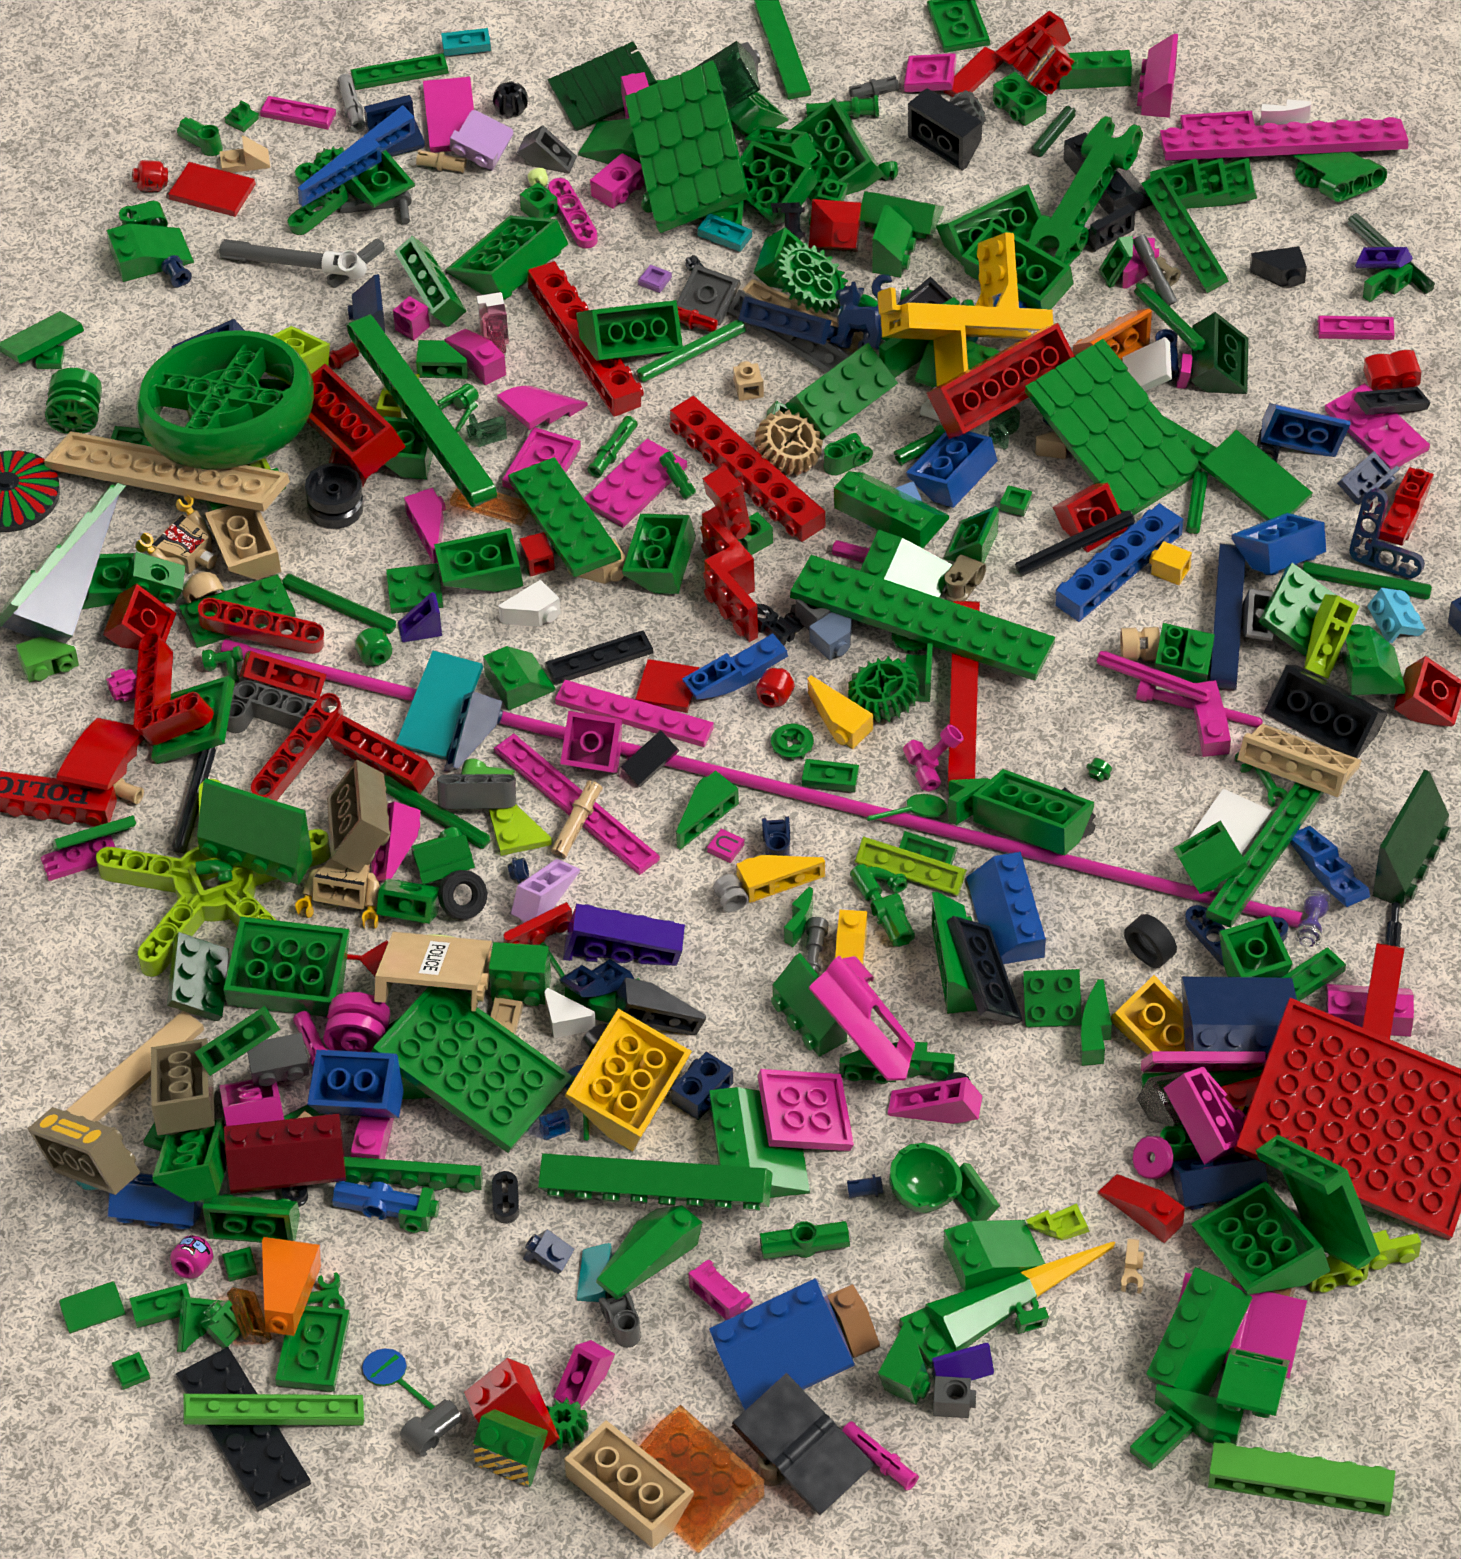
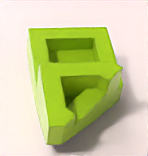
M1077 1203L1054 1214H1050L1049 1210H1046L1026 1219L1030 1228L1062 1241L1090 1232Z

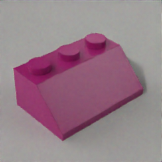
M1172 34L1148 49L1147 59L1142 60L1141 73H1145V75H1140L1139 90H1143V92H1138L1137 106L1141 107V115L1170 118L1176 72L1178 34Z
M1326 984V1013L1362 1027L1369 986ZM1398 988L1391 1036L1411 1037L1414 1021V995L1411 989Z

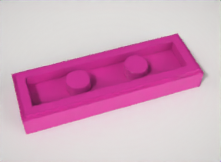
M272 96L267 97L260 111L261 117L327 130L336 115L335 108Z
M1252 111L1180 115L1181 129L1184 130L1191 129L1194 126H1201L1205 129L1215 128L1218 125L1239 127L1242 124H1250L1255 126Z
M1318 316V339L1394 340L1395 337L1394 317Z

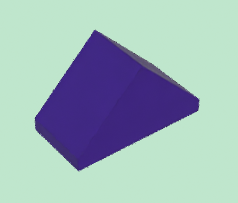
M431 592L398 621L402 642L442 636L440 611L435 593Z

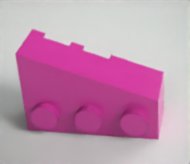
M1204 1067L1184 1073L1164 1087L1204 1164L1237 1153L1234 1151V1147L1241 1131L1245 1114L1240 1108L1235 1110L1225 1099L1227 1093Z

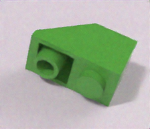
M38 637L16 645L19 662L29 683L36 680L42 681L48 676L59 672H68L74 667L79 666L74 646L44 637Z

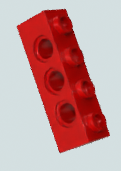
M342 714L327 734L335 750L382 772L384 776H390L420 795L435 775L426 759Z

